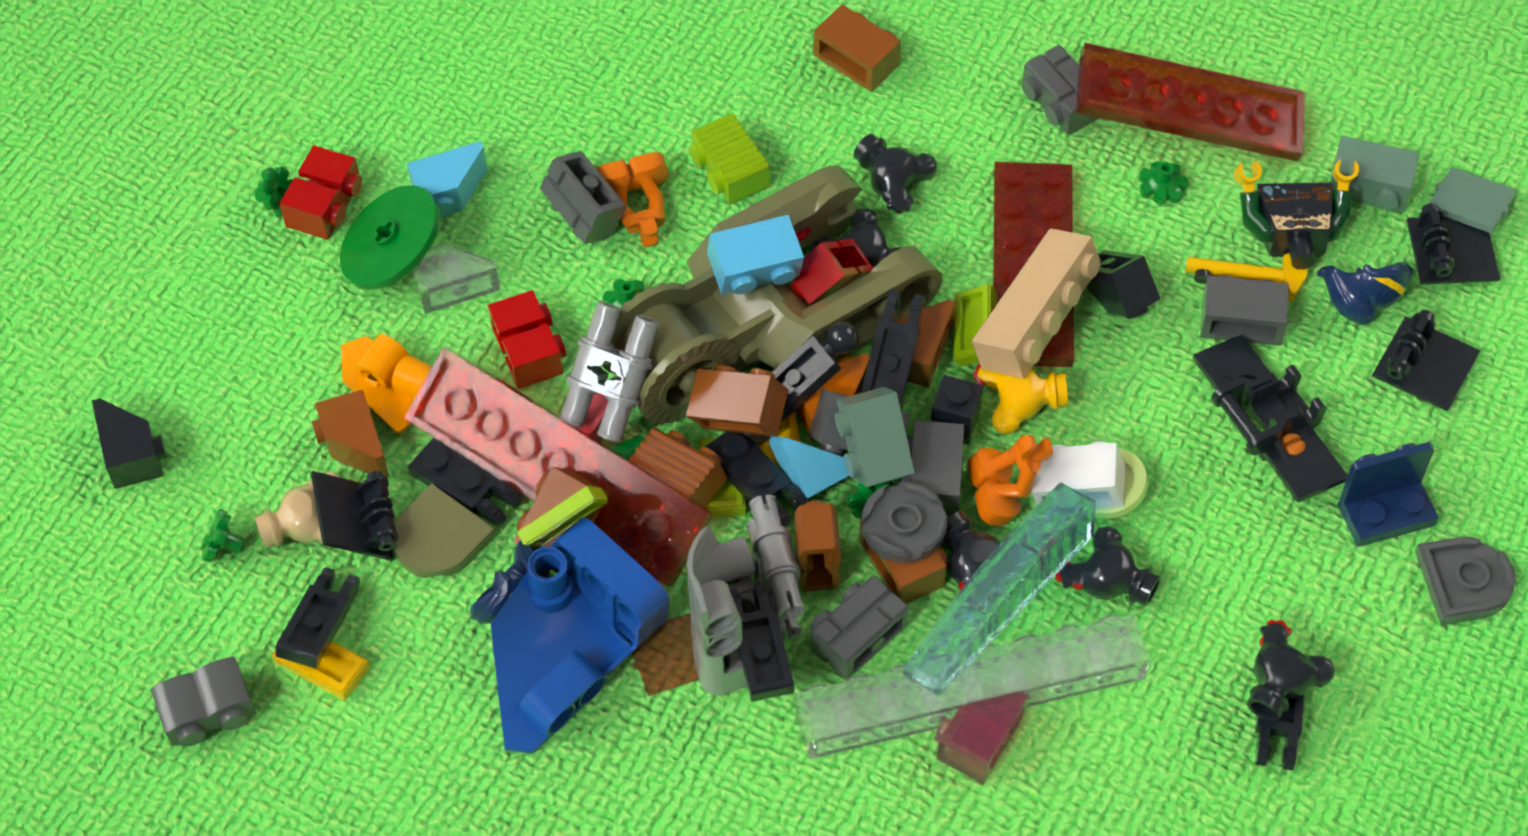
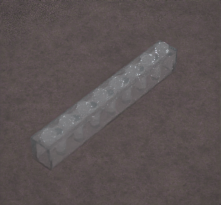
M1131 614L1123 617L1108 615L1099 619L1096 623L1080 627L1077 625H1066L1051 634L1038 637L1033 634L1024 635L1012 643L1000 646L986 644L975 648L970 653L957 656L943 654L931 659L928 663L915 666L901 664L892 667L885 673L873 676L858 674L848 678L843 683L835 685H812L804 689L803 692L796 693L795 713L808 758L813 759L1143 680L1146 678L1150 658L1134 615Z

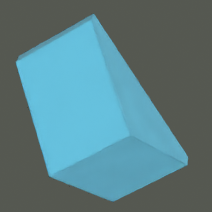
M771 436L769 445L782 472L790 479L792 484H795L804 493L806 498L849 476L844 457L786 437Z

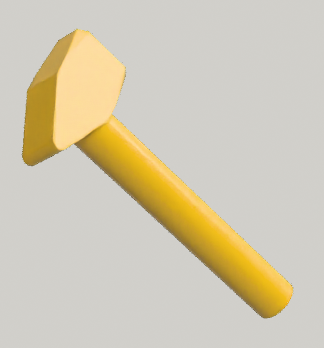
M1290 253L1284 254L1282 269L1187 257L1185 268L1187 273H1195L1198 269H1205L1214 275H1227L1249 280L1267 279L1279 283H1289L1288 300L1290 302L1296 299L1304 286L1308 270L1294 268L1291 264Z

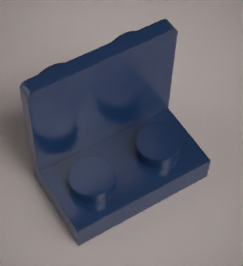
M1431 442L1419 445L1408 443L1400 446L1393 452L1378 456L1376 454H1367L1352 464L1337 506L1357 547L1436 525L1439 517L1421 483L1435 450Z

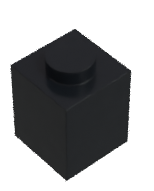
M943 375L932 407L931 422L964 424L963 443L969 445L981 412L984 385Z

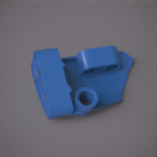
M585 517L580 518L556 539L550 547H541L531 554L528 560V571L491 623L505 751L533 754L592 700L604 686L607 679L606 676L668 619L670 600L663 586L600 528ZM548 569L555 571L557 575L551 578H544L538 575V573Z

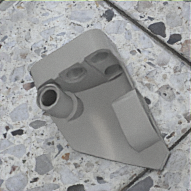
M710 526L702 528L696 536L687 558L692 645L695 669L700 685L710 694L723 695L747 687L737 649L742 643V619L730 589L737 588L738 593L741 595L744 614L758 611L753 599L754 582L750 577L751 574L755 573V567L744 537L719 544ZM733 580L737 581V583L733 585H727V582Z

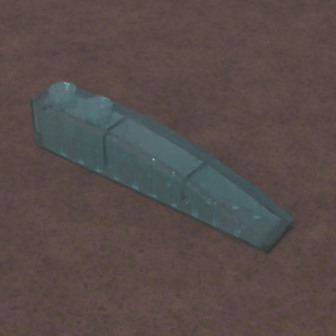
M1060 482L1005 537L958 592L903 668V675L939 696L1094 536L1096 501Z

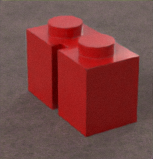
M313 145L298 170L299 176L308 178L309 181L294 177L279 205L287 228L328 240L335 227H339L342 224L346 207L351 198L359 194L362 186V176L359 175L355 157Z
M854 239L822 242L804 257L800 275L792 280L791 286L794 292L804 301H807L809 305L815 304L869 274L873 266Z
M533 290L487 305L492 331L502 354H507L505 361L517 390L563 374L561 358L567 356L563 340L559 333L552 335L549 326L553 325L549 308L546 303L539 304Z

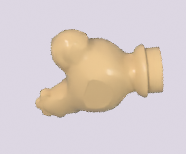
M334 472L326 473L328 475L336 476ZM309 480L305 485L288 490L282 498L280 509L275 513L270 510H264V514L254 517L266 549L275 545L280 547L283 544V539L286 537L303 543L319 541L322 544L312 480Z

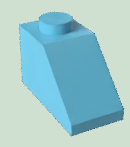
M481 141L407 163L411 185L424 188L436 199L440 208V218L462 211L487 172L484 147Z

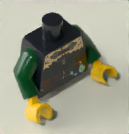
M1341 159L1336 163L1332 174L1334 180L1338 182L1337 189H1333L1332 183L1257 184L1255 190L1254 182L1262 174L1261 164L1258 161L1251 163L1252 178H1249L1243 173V164L1240 163L1235 168L1233 177L1239 185L1243 186V192L1239 194L1244 227L1259 242L1265 244L1268 254L1272 257H1283L1284 254L1290 253L1291 264L1294 268L1304 270L1312 267L1315 264V256H1322L1326 253L1328 242L1336 241L1349 221L1353 191H1349V186L1359 172V165L1356 161L1353 163L1352 175L1344 176L1340 173Z

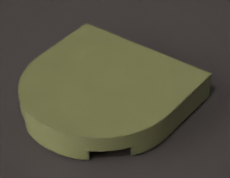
M431 483L397 519L395 530L398 532L399 539L395 542L394 551L400 564L416 576L427 578L428 576L447 573L452 575L463 569L495 536V531L493 527Z

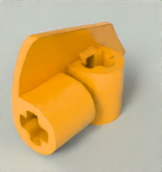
M378 334L374 340L364 336L341 345L343 383L352 392L363 389L368 407L398 434L404 432L419 417L440 388L443 378L442 371L412 355H408L406 349L399 342L387 335Z

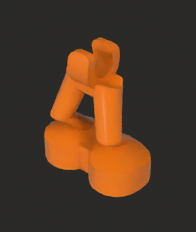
M652 152L631 158L629 164H626L624 160H619L596 167L626 206L628 191L644 190L649 200L648 210L634 213L627 206L620 221L628 232H639L643 247L657 245V227L662 226L665 222L664 196L658 186L662 185L669 175L664 155L660 152Z
M1023 435L1010 449L1003 453L994 448H980L968 459L967 465L971 483L974 487L979 488L974 493L980 518L985 523L992 526H1005L1020 513L1021 502L1019 497L1025 498L1030 496L1037 473L1041 468V462L1048 460L1053 455V448L1049 438H1043L1039 444H1036L1034 436ZM1017 463L1020 469L1017 483H1010L1009 479L1013 473L1012 465Z

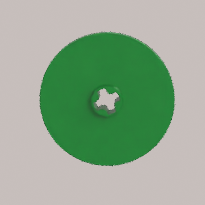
M407 185L387 191L367 205L351 224L342 243L340 267L344 276L355 286L372 290L391 285L412 271L427 254L436 238L440 224V208L436 199L422 187Z

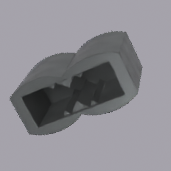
M235 657L211 662L193 673L172 677L151 688L165 734L172 746L196 745L203 741L206 735L213 730L222 728L233 730L239 728L248 721V718L256 714L242 671Z

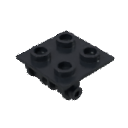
M1434 203L1424 205L1418 218L1406 219L1420 285L1500 281L1489 232L1444 217L1443 210Z
M1421 310L1420 313L1414 314L1412 319L1405 316L1374 370L1372 377L1448 411L1480 350L1435 330L1434 314L1428 310Z
M312 471L311 478L322 545L389 561L394 560L393 549L399 537L394 525L395 515L392 510V500L387 497L389 496V482L383 476V473L380 471L369 472L366 475V480L359 483Z

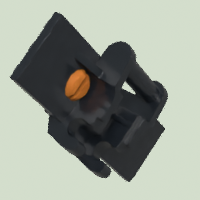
M1243 335L1233 337L1193 354L1194 362L1215 389L1211 396V401L1216 407H1222L1247 441L1246 449L1252 456L1259 455L1262 461H1268L1298 503L1346 482L1348 475L1313 430L1320 424L1326 412V406L1319 397L1311 401L1310 408L1297 393L1301 373L1295 365L1287 367L1285 376L1278 380L1275 374L1268 370ZM1243 408H1247L1258 425L1264 430L1263 432L1259 431Z

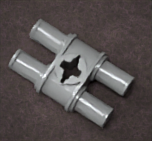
M597 301L587 335H582L578 340L580 347L572 372L567 374L566 377L570 388L559 420L574 427H583L593 395L600 393L605 395L608 403L597 435L611 441L620 442L622 441L632 408L640 405L641 400L638 398L647 371L653 366L649 355L660 322L649 317L636 315L626 348L619 350L613 348L614 345L610 342L621 308L604 301ZM611 364V371L615 372L619 377L607 380L608 372L604 371L600 366Z
M765 495L766 504H763L762 496H757L749 503L754 519L750 520L746 525L752 542L751 555L755 567L754 579L756 584L764 583L770 607L774 608L782 640H785L784 631L786 630L789 639H792L802 632L797 617L805 612L798 589L801 572L797 564L796 553L791 546L792 538L790 531L781 524L776 497Z

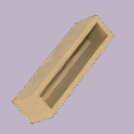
M1051 228L1048 230L972 340L983 370L1021 379L1026 377L1032 366L1039 361L1042 351L1053 335L1058 333L1061 323L1067 314L1078 303L1082 292L1090 280L1099 271L1101 266L1100 258L1097 255L1092 236Z

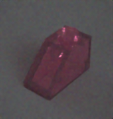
M1020 691L961 705L952 719L948 717L943 719L935 734L934 740L938 742L937 760L984 784L1025 715L1028 695Z

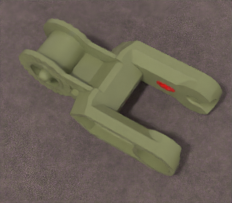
M829 165L719 222L687 261L694 279L683 285L675 282L660 283L658 286L649 287L645 292L636 294L632 300L625 302L621 307L610 343L614 345L613 348L619 350L626 348L636 315L649 317L660 322L649 355L653 366L651 369H648L638 399L641 402L638 408L646 420L652 424H672L676 420L686 418L697 368L714 370L716 365L732 367L741 373L763 361L776 369L812 335L824 344L827 342V331L832 325L837 322H848L856 327L859 334V342L852 352L834 356L833 358L838 362L874 341L878 321L883 317L890 289L900 291L901 301L894 320L896 322V320L910 314V305L915 295L925 296L924 309L931 303L942 283L941 272L915 246L894 251L881 260L869 274L810 307L794 292L789 283L776 285L772 282L757 286L754 290L745 294L738 295L732 292L721 295L707 255L711 233L789 215L800 248L803 249L822 236L835 239L851 226V217L856 211L854 198L862 189L839 165ZM611 364L603 366L606 371L616 374L611 371Z

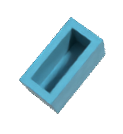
M789 215L711 233L707 248V255L721 295L732 292L738 295L751 292L757 286L772 282L776 285L788 283L800 275L804 259Z

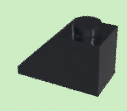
M1109 250L1097 253L1101 266L1097 275L1090 280L1086 288L1108 313L1125 316L1127 319L1136 318L1145 314L1149 310V305L1161 299L1143 255Z
M101 398L92 400L105 468L114 488L117 489L163 477L161 460L168 459L162 435L154 436L147 420Z

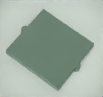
M1451 167L1443 182L1436 184V193L1429 203L1437 204L1438 208L1443 210L1444 217L1492 234L1501 218L1508 216V207L1515 197L1517 190Z

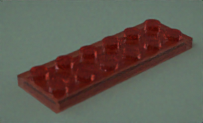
M1084 43L1080 51L1075 113L1296 162L1303 155L1305 92L1089 43Z
M994 162L992 286L997 291V304L1050 228L1073 233L1072 164ZM1074 306L1061 323L1058 333L1053 335L1042 351L1039 361L1033 366L1073 368Z

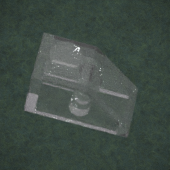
M446 243L430 247L420 263L410 271L412 282L425 314L501 290L497 266L493 260Z

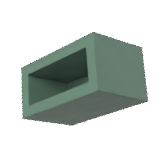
M1341 136L1333 168L1341 159L1340 173L1344 176L1352 175L1353 163L1356 161L1359 165V172L1349 186V191H1353L1352 201L1377 206L1384 210L1404 212L1412 190L1419 153ZM1331 173L1329 183H1332L1333 189H1337L1338 182L1334 180Z
M881 387L837 400L839 412L835 413V423L840 436L846 439L849 453L844 454V462L851 478H855V481L869 487L915 473L896 391Z

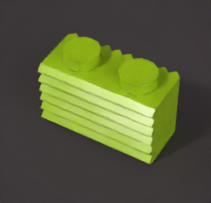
M730 113L691 131L692 145L689 146L690 156L697 167L704 166L708 172L707 179L715 194L722 193L728 203L733 204L735 201H740L742 197L747 198L749 194L753 195L756 191L760 192L763 188H768L770 185L768 161H765L764 156L761 155L760 150L754 145L753 140L750 139L749 134L743 129L742 124L739 123L734 113Z

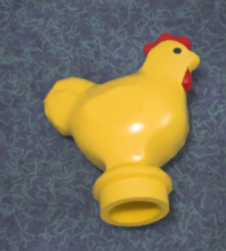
M978 364L976 371L972 375L977 384L984 385L983 387L988 386L998 391L1000 403L994 411L992 423L993 428L1003 435L1012 434L1017 431L1020 423L1035 417L1043 405L1048 404L1054 410H1058V407L1069 406L1065 373L1055 374L1051 372L1048 374L1047 379L1039 378L1033 369H1030L1026 377L1021 379L983 370L981 365Z

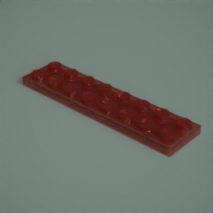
M442 347L404 417L410 423L498 479L513 486L518 492L532 501H535L538 495L536 487L539 480L546 472L551 470L552 466L568 469L609 492L607 496L609 501L600 509L594 524L649 574L667 587L674 586L687 563L688 553L693 541L702 528L707 527L714 515L712 511L687 498L587 433L567 424L558 415L450 348Z

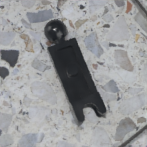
M837 322L832 325L827 331V342L824 344L812 335L772 372L775 374V379L789 389L781 423L842 369L833 357L837 354L852 352L859 342L858 331L851 323ZM745 434L758 445L764 444L771 438V436Z

